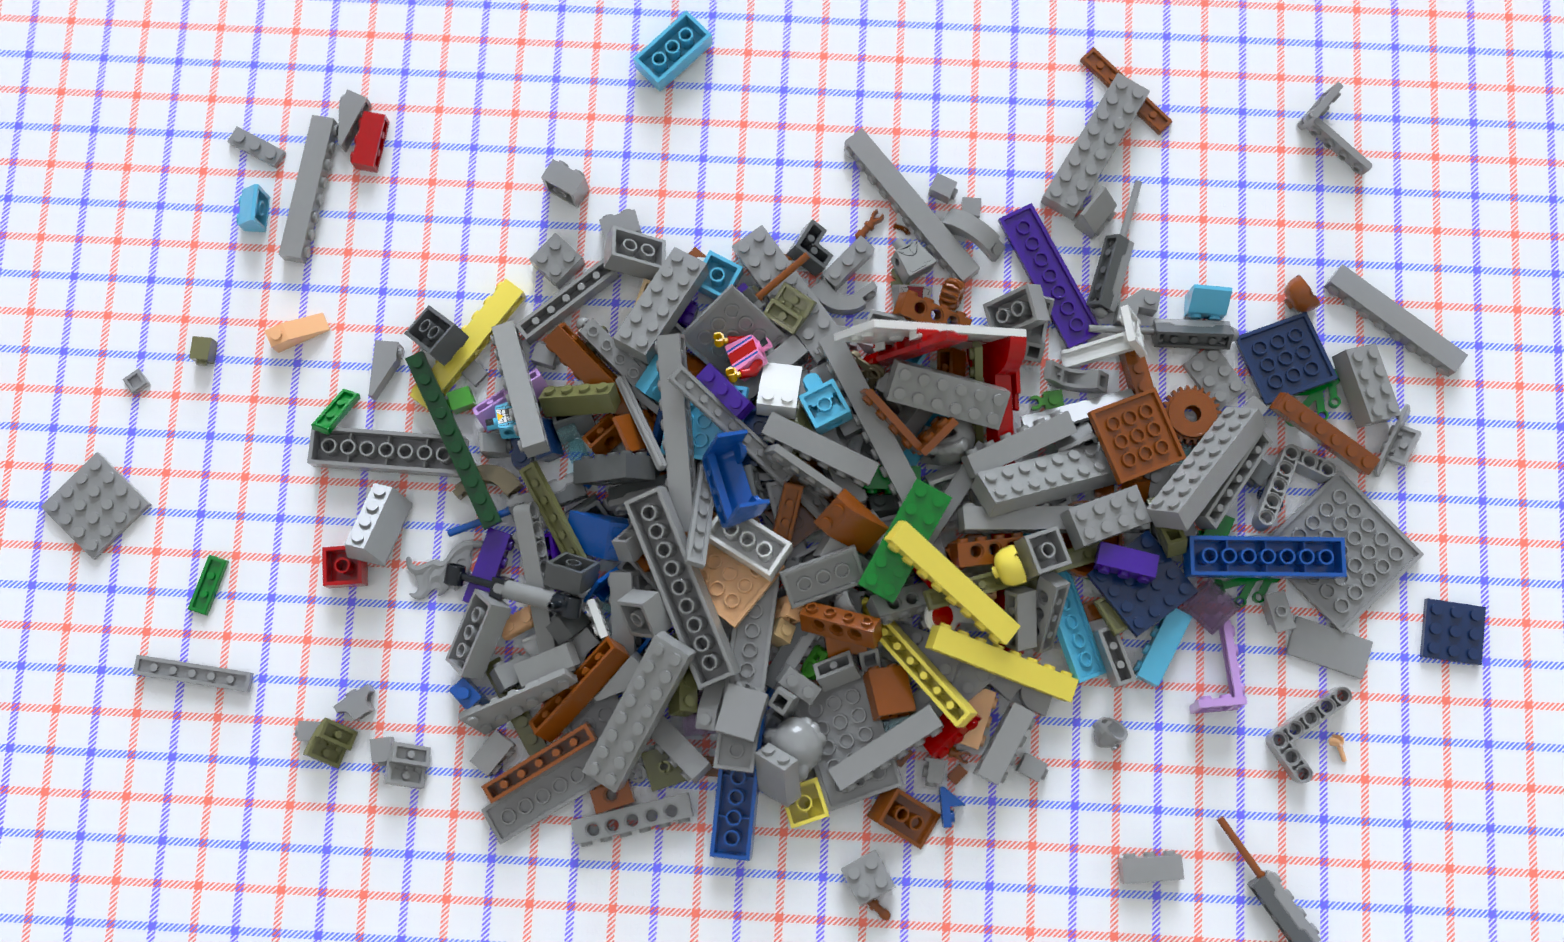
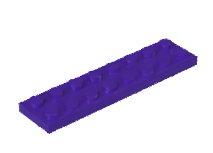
M1030 203L999 218L998 222L1031 283L1041 285L1045 297L1054 298L1050 318L1066 348L1078 346L1102 334L1088 332V325L1099 324L1089 306L1086 305L1082 293L1033 204Z

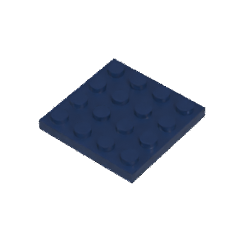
M1307 312L1241 334L1235 341L1259 396L1266 406L1272 404L1280 392L1295 396L1338 379Z
M1149 530L1125 547L1160 555L1156 578L1152 582L1144 584L1131 577L1123 579L1118 577V574H1102L1097 569H1093L1086 575L1136 638L1199 592L1190 580L1185 577V574L1172 558L1166 557L1162 546Z

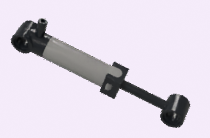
M447 563L444 583L447 585L463 586L464 581L490 588V597L516 601L559 613L566 618L580 619L584 600L582 597L542 589L514 581L513 578L505 576L492 577V581L466 574V566Z

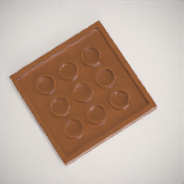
M1156 387L1087 413L1118 485L1187 458Z

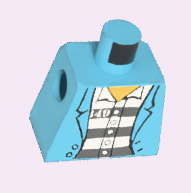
M508 402L495 407L496 417L486 419V427L488 431L499 429L503 439L520 438L516 436L513 425H516V421H513L509 410L512 409V406H509Z

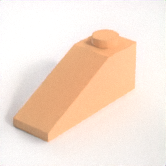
M319 313L280 323L265 330L271 347L280 353L330 331V327L324 313Z

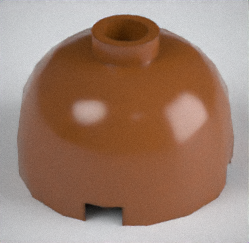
M1297 275L1287 283L1284 290L1286 299L1283 301L1289 309L1294 308L1297 312L1303 313L1310 312L1321 305L1302 276Z

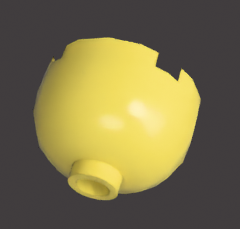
M1013 544L1002 548L996 553L994 566L991 567L995 579L999 577L1002 583L1007 586H1017L1027 582L1022 563L1018 556L1015 555L1017 551Z

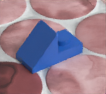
M942 786L939 787L942 827L949 828L955 822L954 810H950V807L966 805Z

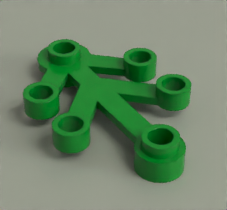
M1338 377L1337 381L1295 396L1309 395L1303 401V404L1308 408L1316 400L1317 414L1323 413L1325 415L1324 419L1327 420L1329 414L1325 410L1323 391L1328 387L1330 396L1328 406L1332 409L1338 408L1341 404V399L1337 396L1336 385L1339 384L1340 379ZM1331 400H1336L1338 404H1332ZM1285 420V422H1286V424H1287L1288 426L1294 427L1293 425H1291L1289 422H1287V421Z
M1236 578L1224 582L1220 579H1215L1209 583L1208 590L1213 595H1220L1225 589L1245 585L1240 595L1233 600L1235 607L1242 608L1246 605V599L1257 581L1264 580L1259 591L1252 594V600L1255 603H1261L1264 601L1263 596L1268 591L1271 583H1277L1280 579ZM1214 584L1218 585V591L1213 590ZM1256 594L1261 595L1260 601L1256 599ZM1238 598L1242 599V601H1243V604H1242V605H1238V603H1237V599H1238Z

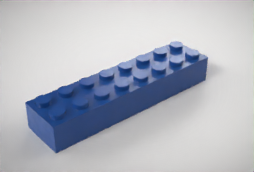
M1187 536L1186 553L1183 554L1184 574L1187 578L1340 579L1347 577L1345 537Z
M768 705L766 706L760 726L757 751L763 747L762 739L766 728ZM756 762L754 773L718 770L709 857L744 861L752 859L759 796Z

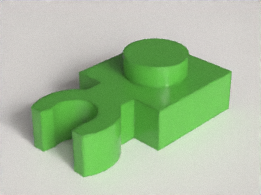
M1062 389L1043 392L1042 398L1037 395L1029 398L1030 401L1035 400L1038 403L1037 406L1031 407L1032 411H1037L1041 407L1047 410L1064 405Z

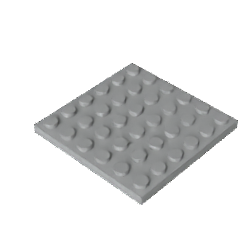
M1341 470L1337 471L1330 480L1320 487L1270 535L1272 537H1345L1347 577L1340 579H1288L1329 623L1341 633L1347 630L1424 555Z

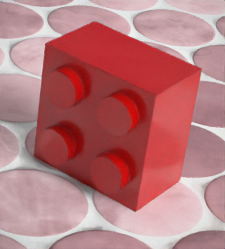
M345 546L322 547L324 587L368 586V562L348 558Z

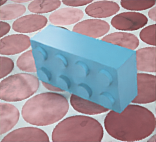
M686 10L633 58L635 68L661 92L713 45L712 34Z

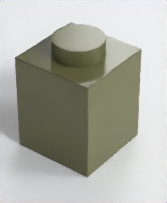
M193 336L189 358L199 366L215 364L218 342L209 337Z

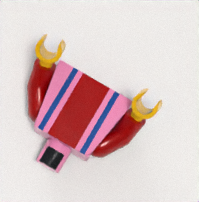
M716 332L713 335L716 347L720 348L724 343L727 344L725 349L732 367L727 368L725 372L731 383L736 382L738 378L745 382L749 378L756 377L762 367L767 364L768 360L765 351L773 347L767 337L758 341L753 335L727 336V338H724V334L721 332Z

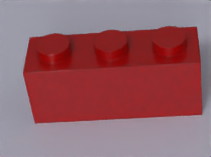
M363 111L362 117L359 118V132L355 135L354 139L355 149L350 155V161L355 169L378 173L390 123L385 114Z
M943 713L939 717L944 724V727L941 728L942 732L933 738L931 735L925 738L926 743L923 746L931 756L938 759L943 758L955 744L960 743L964 739V735L968 731L977 727L978 722L982 718L977 714L965 727H956Z

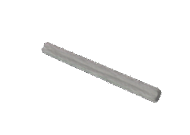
M619 375L615 382L658 471L665 470L668 466L632 388L626 376Z

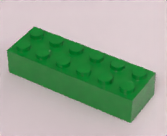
M917 478L860 578L858 585L894 604L914 566L907 565L902 560L903 556L890 550L884 538L898 521H907L929 541L952 497Z

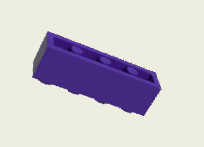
M493 528L488 529L472 572L473 576L491 581L492 577L500 576L502 569L505 570L508 564V552L512 551L515 541L511 534ZM468 583L462 601L469 603L475 589L490 592V588Z

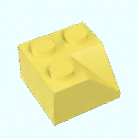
M817 777L800 782L801 797L788 808L785 807L791 829L830 816Z

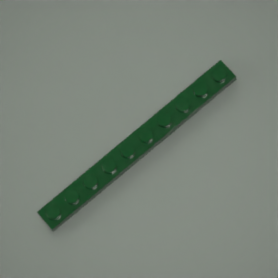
M422 350L405 358L483 529L487 530L502 523L503 521L425 353Z

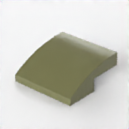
M784 282L775 298H771L763 313L770 320L794 335L810 315L817 302L787 282Z
M324 718L310 738L303 755L339 769L346 750L351 751L358 732L331 719Z

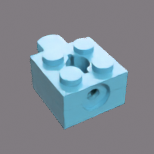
M809 373L804 377L803 386L806 392L798 397L816 433L822 435L853 419L851 410L834 379L823 383L820 376L816 373Z

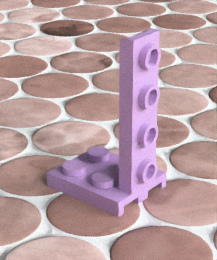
M1231 620L1223 621L1218 627L1229 694L1219 695V698L1212 699L1211 696L1199 697L1198 700H1195V703L1189 706L1190 714L1233 711L1247 704V698L1243 696L1245 695V686L1241 683L1240 679L1242 668L1237 661L1239 651L1237 644H1234L1235 628L1234 625H1231Z

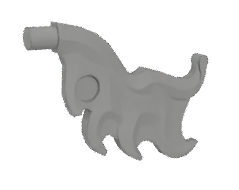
M474 539L461 542L450 551L443 561L435 559L416 566L412 563V558L407 557V568L415 575L418 583L417 591L409 593V595L414 599H424L434 589L440 590L438 596L443 595L450 586L444 583L447 563L466 566L465 572L468 573L471 567V552L474 548H481L484 541H474ZM455 586L454 591L458 590L461 586Z

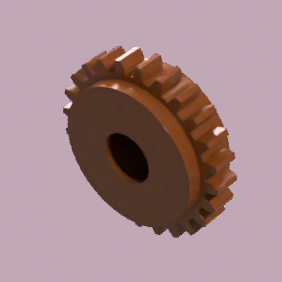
M1186 385L1184 390L1182 387H1179L1177 392L1173 390L1170 393L1171 396L1167 395L1165 397L1166 401L1163 402L1179 442L1183 440L1185 446L1189 442H1191L1192 446H1195L1197 441L1199 442L1204 434L1217 420L1218 415L1222 413V411L1217 410L1220 404H1214L1213 402L1216 397L1210 398V391L1205 394L1203 393L1204 388L1202 387L1200 390H1197L1196 385L1192 389H1190L1189 385ZM1186 409L1195 412L1197 417L1195 422L1186 419L1184 415Z

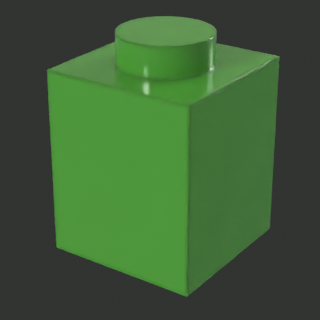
M469 386L446 393L448 397L446 401L455 414L471 410L477 405Z

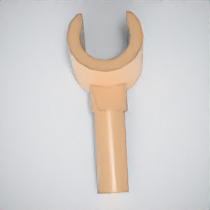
M1332 734V737L1329 738V745L1337 746L1342 762H1346L1347 759L1343 750L1344 737Z

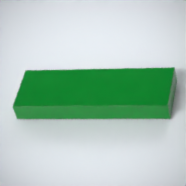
M342 389L311 424L312 430L329 435L361 399L360 394Z
M212 555L208 556L188 610L208 616L229 561Z

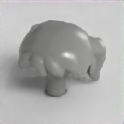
M955 419L959 424L926 457L922 456L920 462L922 464L929 463L938 466L954 465L961 462V457L967 455L965 451L974 448L975 432L972 424ZM924 425L921 432L927 430L930 426Z
M790 717L779 723L775 728L766 729L763 733L762 742L763 746L770 743L796 758L799 764L800 782L807 779L809 771L821 761L823 747L826 745L827 740L826 736L820 732L819 725L809 717Z

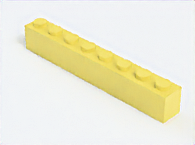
M505 279L503 282L498 283L493 295L485 299L483 307L472 315V320L469 324L461 328L469 336L464 346L454 354L453 358L445 366L437 360L435 361L436 364L432 367V370L444 396L460 379L461 373L491 341L490 335H493L491 327L505 323L526 298L525 293L509 280ZM417 384L414 385L410 396L428 410Z
M898 521L884 538L890 550L903 556L902 560L907 565H913L917 569L916 573L921 578L928 579L932 583L931 587L934 590L945 594V599L951 605H957L961 609L959 612L964 617L971 618L975 622L974 626L977 629L989 634V640L996 645L998 643L1007 645L1021 627L907 521Z
M864 597L862 599L863 614L871 616L866 606L870 597ZM895 621L888 625L881 624L882 637L880 642L956 727H965L978 714L977 711Z
M948 624L932 625L925 648L1061 701L1072 702L1079 681L1072 677V673L1061 670L1060 673L1055 671L1056 667L1045 663L1042 666L1038 664L1039 660L1027 657V659L1022 658L1021 653L1010 650V652L1004 651V646L996 645L995 643L993 645L986 644V639L977 636L975 639L969 637L970 633L966 631L951 630L952 626Z

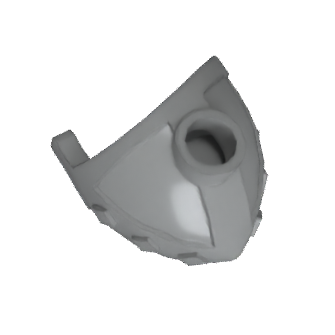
M849 588L835 593L834 607L863 614L861 596L866 594L865 590L858 591L854 588Z
M1101 717L1092 725L1094 728V742L1098 747L1111 748L1114 751L1120 747L1121 743L1128 736L1125 726L1109 717Z

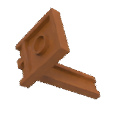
M864 388L860 391L863 396L862 400L869 407L872 405L876 410V416L889 424L888 429L894 435L898 434L902 439L901 443L913 454L917 453L920 456L923 454L926 457L959 424L953 417L938 416L932 420L931 426L927 430H923L915 437L873 389Z

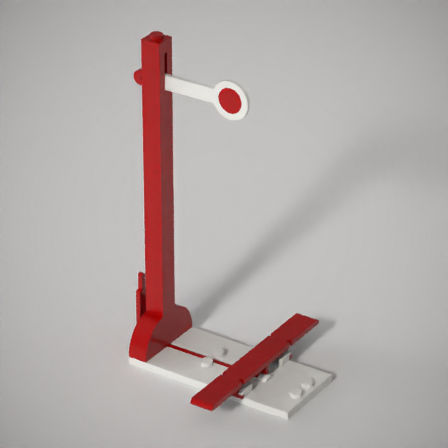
M872 319L834 333L835 342L873 344V350L876 353L867 355L863 360L869 364H879L882 367L892 365L894 358L905 361L943 348L966 349L968 363L972 367V360L969 359V348H972V341H980L983 347L984 382L1004 387L1011 392L999 430L986 427L987 442L990 440L997 442L1000 440L999 436L1008 432L1011 435L1014 434L1013 411H1019V394L1021 393L1020 367L1026 352V329ZM1015 460L1005 465L1013 464ZM1005 534V538L1011 537V534ZM1005 589L997 591V598L994 602L1005 611V596L1003 594ZM949 605L932 611H928L926 606L924 613L925 623L930 631L932 625H940V623L952 626L951 630H954L958 623L974 621L971 618L964 617L959 612L961 609L957 608L956 605ZM998 643V645L1004 646V651L1010 652L1012 650L1005 647L1004 644Z

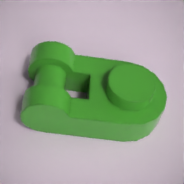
M815 645L802 665V674L810 680L817 679L813 664L828 659L827 650L824 647Z

